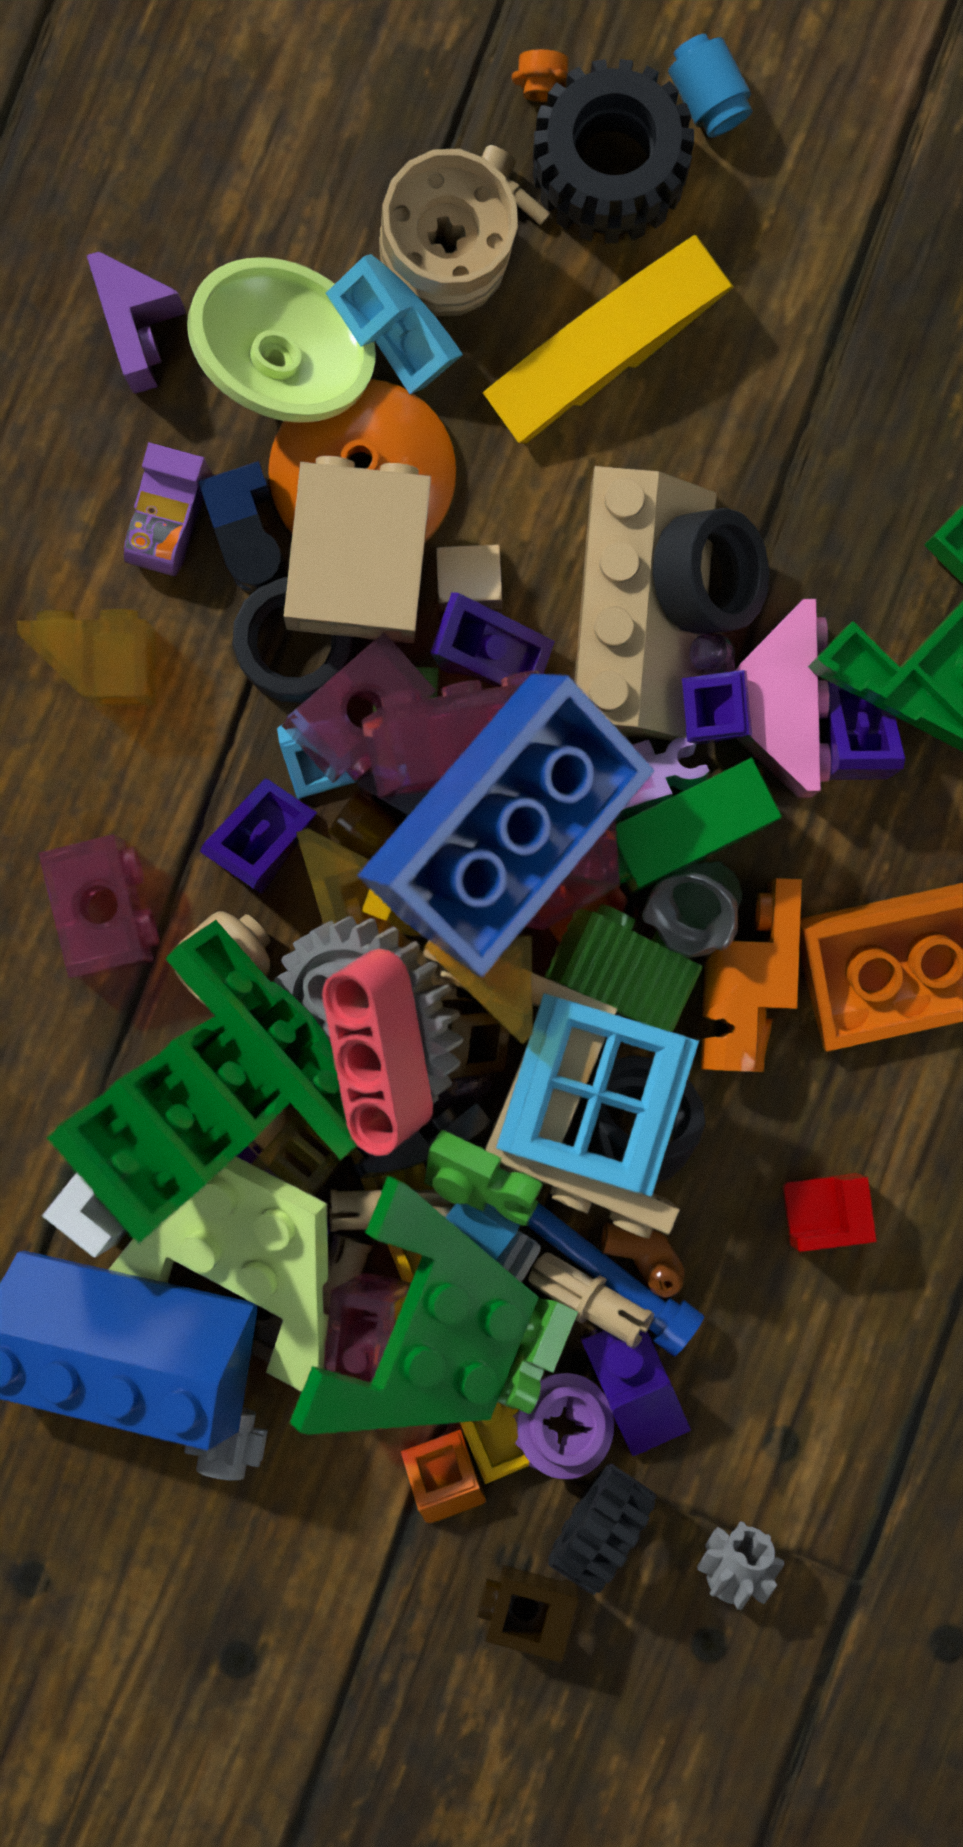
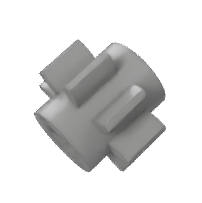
M243 1407L239 1432L209 1451L185 1445L184 1453L199 1455L196 1468L198 1473L222 1480H242L245 1476L246 1465L259 1467L260 1461L263 1459L268 1431L266 1429L254 1428L256 1412Z
M741 1521L730 1536L723 1529L717 1527L705 1545L707 1551L697 1566L699 1571L707 1574L708 1585L711 1589L709 1594L712 1597L717 1596L724 1602L735 1604L737 1610L743 1609L751 1595L757 1601L763 1604L766 1603L777 1587L774 1579L784 1566V1560L775 1557L774 1546L771 1542L772 1537L769 1534L765 1535L756 1528L746 1526Z

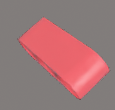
M375 949L370 950L326 980L323 987V1004L348 1130L352 1139L361 1149L369 1154L381 1156L389 1154L430 1121L433 1114V1101L412 984L407 967L391 951Z

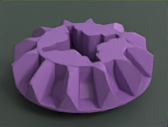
M571 1373L544 1376V1379L540 1381L539 1398L532 1412L527 1414L519 1410L513 1416L517 1422L518 1439L515 1444L524 1452L530 1462L529 1466L545 1475L557 1479L581 1477L594 1470L605 1458L613 1439V1413L602 1390L589 1379ZM563 1407L567 1408L566 1418L575 1422L576 1426L584 1427V1433L574 1432V1434H566L563 1436L560 1445L557 1443L558 1433L550 1430L547 1425H543V1419L561 1416Z

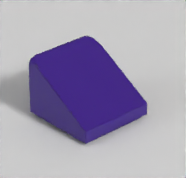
M746 670L682 678L687 742L707 744L752 735Z

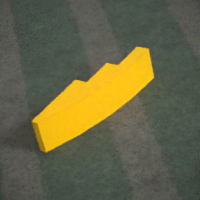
M693 235L578 316L492 384L483 394L517 442L527 444L573 405H583L629 366L636 368L734 288V286L698 236Z

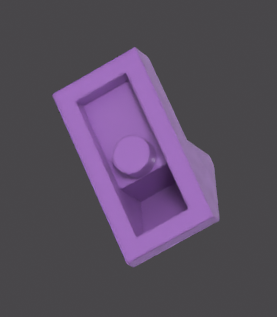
M101 252L87 255L126 381L134 394L158 387L151 366L162 363L150 325L186 313L179 293Z

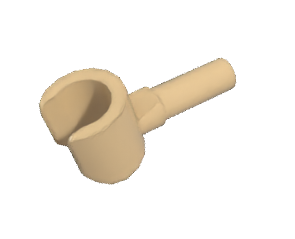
M487 146L482 157L505 176L516 198L517 206L541 226L550 213L521 189L520 185L509 179L516 164L513 156L499 147Z

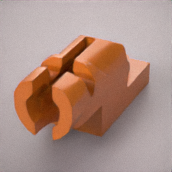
M775 878L767 883V893L757 894L755 925L757 931H766L765 942L732 941L727 949L722 951L717 949L708 955L704 968L703 1017L707 1020H719L722 1024L727 1025L728 1030L717 1037L709 1036L702 1039L701 1069L764 1072L765 1054L773 1023V1018H767V1008L797 1009L802 879Z

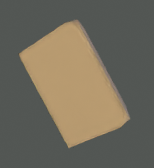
M499 545L437 547L439 611H445L451 592L460 593L490 609H502Z

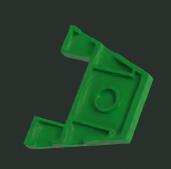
M963 505L924 544L962 583ZM963 600L900 667L854 621L846 626L808 666L814 674L963 752Z
M388 1176L365 1233L378 1241L421 1254L420 1263L373 1381L366 1382L312 1366L290 1420V1424L300 1433L311 1435L491 1420L539 1298L413 1189L398 1179Z

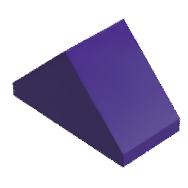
M828 682L829 712L828 717L823 718V743H828L830 747L831 771L829 780H887L903 770L905 756L895 716Z
M265 778L203 843L200 852L263 894L313 822L317 812Z

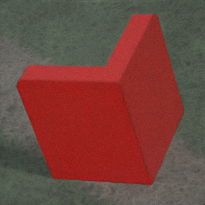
M851 1173L789 1181L783 1184L782 1189L790 1246L797 1251H811L877 1242L867 1176Z

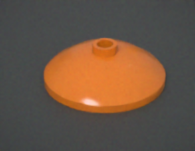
M370 379L358 401L341 414L315 422L284 421L271 449L269 485L275 507L292 535L300 462L316 463V458L320 456H337L350 459L353 454L358 452L367 453L372 458L370 466L366 469L380 470L382 464L401 463L416 467L419 470L418 475L431 476L425 543L444 521L450 509L456 486L454 450L450 437L437 414L415 394H409L406 389L398 385Z

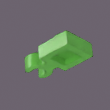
M442 1129L429 1149L424 1184L433 1187L441 1197L452 1203H466L482 1212L487 1204H490L505 1218L526 1226L538 1206V1201L535 1199L542 1188V1183L529 1175L520 1172L509 1173L499 1168L501 1157Z
M538 1298L498 1403L511 1409L516 1408L527 1414L532 1412L539 1398L540 1379L543 1372H554L578 1314L577 1311L557 1301Z

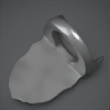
M721 862L692 864L686 869L666 875L660 879L648 896L642 914L643 920L657 929L660 938L668 949L685 957L709 955L717 949L719 951L725 950L732 943L738 931V908L743 895L739 880L735 873Z

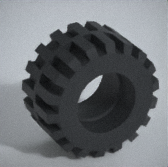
M606 59L592 61L591 73L586 75L580 67L567 73L566 88L556 83L548 92L547 106L541 105L536 118L533 147V179L535 189L541 188L540 201L548 212L555 208L557 209L556 223L566 231L573 223L580 226L579 237L588 241H592L594 232L605 234V244L618 243L620 233L627 231L632 241L644 236L648 222L655 229L666 221L668 208L675 210L679 203L689 172L694 146V129L689 128L691 113L687 103L676 105L679 90L671 81H668L662 87L657 84L659 72L646 66L642 74L632 71V60L620 59L618 68L609 69L607 68ZM601 131H618L635 139L644 149L648 160L641 167L630 173L606 175L593 170L585 164L578 155L576 148L584 139L592 134Z

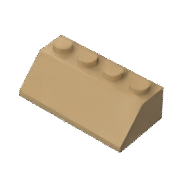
M595 466L590 490L575 683L624 737L670 741L677 738H686L682 678L702 676L705 634L697 635L683 631L666 616L656 595L653 578L654 551L663 529L675 517L715 509L716 492L659 471ZM709 539L706 540L702 550L701 573L707 594L712 542Z

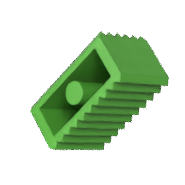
M600 904L597 913L577 908L573 913L572 920L567 925V931L562 936L560 945L556 948V954L551 959L550 967L545 971V978L617 1008L616 1013L633 1021L673 1032L703 966L668 949L660 938L658 931H655L651 940L632 931L631 929L636 920L605 904Z

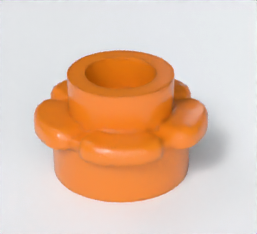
M536 49L525 51L519 55L518 71L512 73V82L515 85H521V88L524 89L523 96L526 99L536 102H547L548 92L556 83L566 88L569 58L567 55L553 50Z

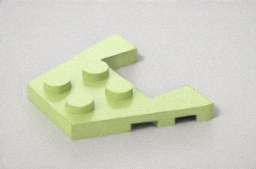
M238 1157L229 1162L199 1192L140 1244L133 1238L108 1269L168 1283L173 1263L176 1261L283 1319L266 1373L302 1392L312 1366L331 1371L330 1366L325 1365L324 1343L330 1337L329 1315L323 1313V1285L328 1281L327 1203Z

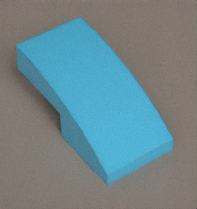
M372 254L361 258L326 292V295L360 347L376 342L409 394L424 389L463 355L451 336L421 299L395 273Z

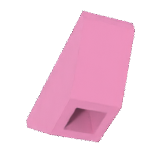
M803 599L736 669V671H747L752 728L751 736L736 739L798 798H811L820 792V782H828L831 771L829 744L820 743L819 719L827 718L829 712L827 680H818V675L808 668L814 659L827 647L828 643L827 620L825 617H817L816 599Z

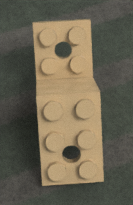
M428 941L422 955L426 961H435L438 965L432 975L433 977L466 991L471 980L495 989L491 998L492 1002L523 1015L528 1014L531 1005L540 1006L543 993L613 1015L617 1011V1008L500 959H497L484 976L480 977L431 941ZM572 1027L557 1075L586 1084L605 1037ZM525 1048L486 1141L484 1150L501 1157L499 1168L509 1173H524L551 1184L550 1193L553 1194L552 1198L586 1213L589 1212L592 1202L611 1210L609 1218L613 1220V1224L648 1239L653 1228L670 1234L680 1209L665 1197L652 1193L651 1197L496 1149L526 1052ZM553 1088L539 1137L562 1143L581 1096Z

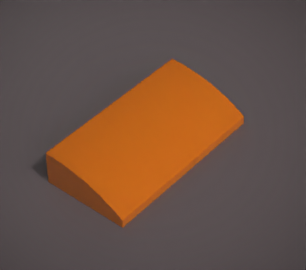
M963 883L800 918L799 949L818 1030L826 1052L963 1022Z

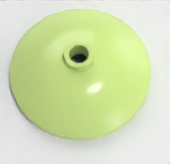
M263 257L246 258L217 268L198 287L188 313L187 328L190 345L196 360L207 377L224 394L245 408L282 421L315 422L332 418L348 410L362 396L372 377L376 352L374 342L360 347L326 295V292L334 283L305 266L286 260Z

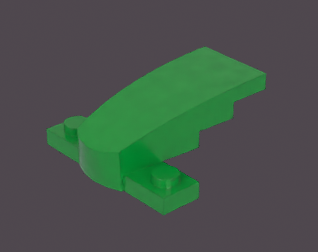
M214 920L178 944L165 958L185 981L187 986L195 992L215 1016L176 1037L159 1054L116 1080L104 1094L59 1124L47 1137L49 1142L138 1244L212 1180L289 1103L296 1108L340 1160L357 1146L347 1127L332 1045L313 1015L292 994L274 981L270 982L217 920Z

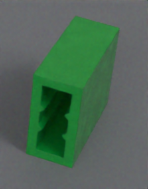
M750 758L610 827L602 838L605 847L601 849L602 852L598 853V857L613 887L616 888L624 884L629 895H632L660 881L666 875L679 872L764 830L782 816L753 759Z

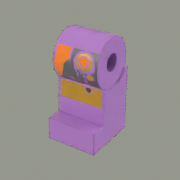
M148 442L142 463L144 474L134 506L136 511L130 522L125 540L124 561L128 564L176 576L183 564L204 500L198 481L211 477L212 471L204 457Z

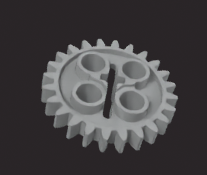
M348 916L337 923L331 920L293 943L295 951L281 959L288 971L275 977L274 982L292 994L313 1015L330 1043L331 1040L323 1004V987L326 980L370 950H388L402 960L407 967L411 979L433 1104L439 1100L438 1095L452 1085L448 1074L460 1067L461 1062L449 1051L462 1044L463 1037L448 1029V1024L459 1018L460 1012L452 1008L443 1007L441 999L449 994L451 987L450 985L434 986L430 978L438 966L435 961L420 966L415 961L419 944L415 941L404 948H400L398 946V929L393 926L379 934L376 921L373 918L357 925L353 916Z

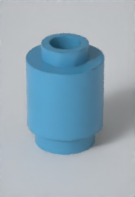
M700 34L689 39L675 50L673 55L676 61L671 65L668 73L675 87L679 90L683 103H687L695 126L703 127L709 138L728 132L752 114L753 110L748 102L751 92L723 38L719 37L709 40L707 34Z

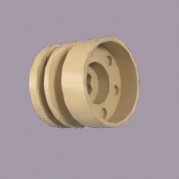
M437 149L409 160L390 182L382 205L379 237L380 261L421 299L435 317L461 316L484 305L501 285L518 229L517 201L505 176L489 161L462 149ZM445 237L448 246H456L455 252L445 253L442 244H435V239Z

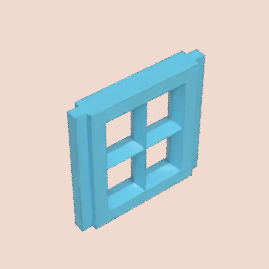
M543 993L496 1149L652 1197L699 1041ZM572 1027L607 1037L593 1086L557 1075ZM620 1042L656 1052L641 1101L606 1090ZM553 1088L589 1099L574 1147L539 1137ZM601 1103L637 1114L623 1162L587 1152Z

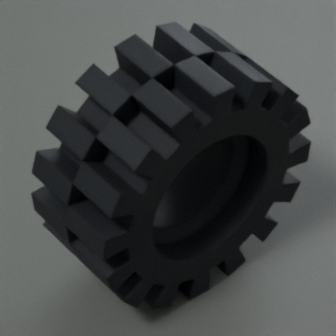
M613 1464L606 1465L603 1471L596 1475L593 1484H589L586 1488L583 1498L580 1502L576 1503L569 1520H566L560 1530L562 1533L555 1540L552 1547L553 1550L549 1554L548 1566L591 1595L601 1592L606 1582L609 1584L615 1576L618 1566L622 1567L626 1561L630 1548L635 1547L639 1540L638 1534L646 1527L649 1520L648 1515L654 1508L656 1493Z

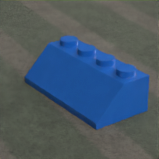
M531 674L357 877L406 924L475 975L483 977L655 770L569 676Z
M25 1250L17 1252L0 1283V1399L209 1451L239 1432L258 1305L249 1301Z

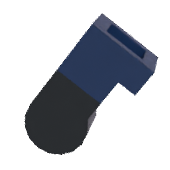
M259 461L198 481L226 566L236 584L245 592L252 594L261 585L283 578L286 570L283 555L275 539L265 532L256 504L272 499Z

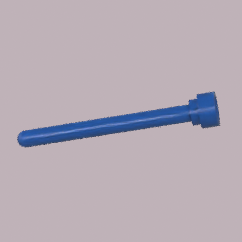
M538 1202V1206L527 1226L594 1279L601 1275L607 1279L605 1286L645 1310L652 1311L654 1317L649 1330L655 1334L653 1341L675 1357L696 1333L705 1316L685 1300L678 1304L671 1297L664 1301L653 1294L649 1288L607 1255L602 1254L598 1248Z

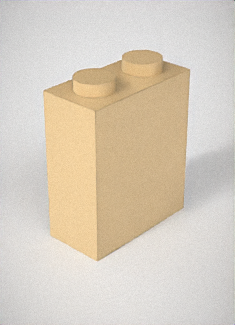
M320 456L316 458V463L300 462L284 609V620L287 630L414 644L431 476L418 475L419 470L416 467L401 463L382 464L380 470L354 468L353 461L337 456Z

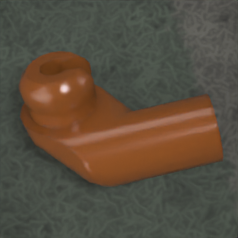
M605 1223L600 1241V1251L602 1254L632 1259L651 1292L658 1297L670 1298L680 1292L683 1287L685 1270L671 1243L662 1232L653 1230L648 1239L613 1223Z

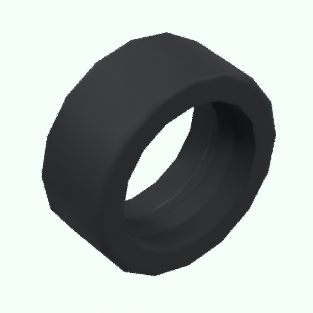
M729 508L694 512L675 517L663 529L654 551L653 578L657 598L666 616L677 627L697 635L734 631L748 626L760 613L768 593L770 570L767 552L756 526L743 513ZM707 539L712 542L719 556L722 571L721 592L716 604L711 602L705 590L701 573L702 550Z
M283 577L261 585L244 600L234 620L232 646L241 670L260 692L280 702L306 703L326 696L344 680L354 660L355 637L332 635L331 650L324 664L311 674L299 678L284 677L271 671L262 661L257 648L258 631L264 619L277 608L285 606L288 577Z
M631 1055L615 1059L606 1090L641 1100L654 1058ZM597 1072L595 1073L589 1085L593 1086ZM688 1079L672 1127L673 1140L667 1144L656 1183L670 1179L686 1164L698 1145L706 1125L703 1102ZM582 1097L575 1113L576 1136H578L589 1100ZM601 1103L587 1152L623 1162L630 1136L614 1123L606 1108V1104Z

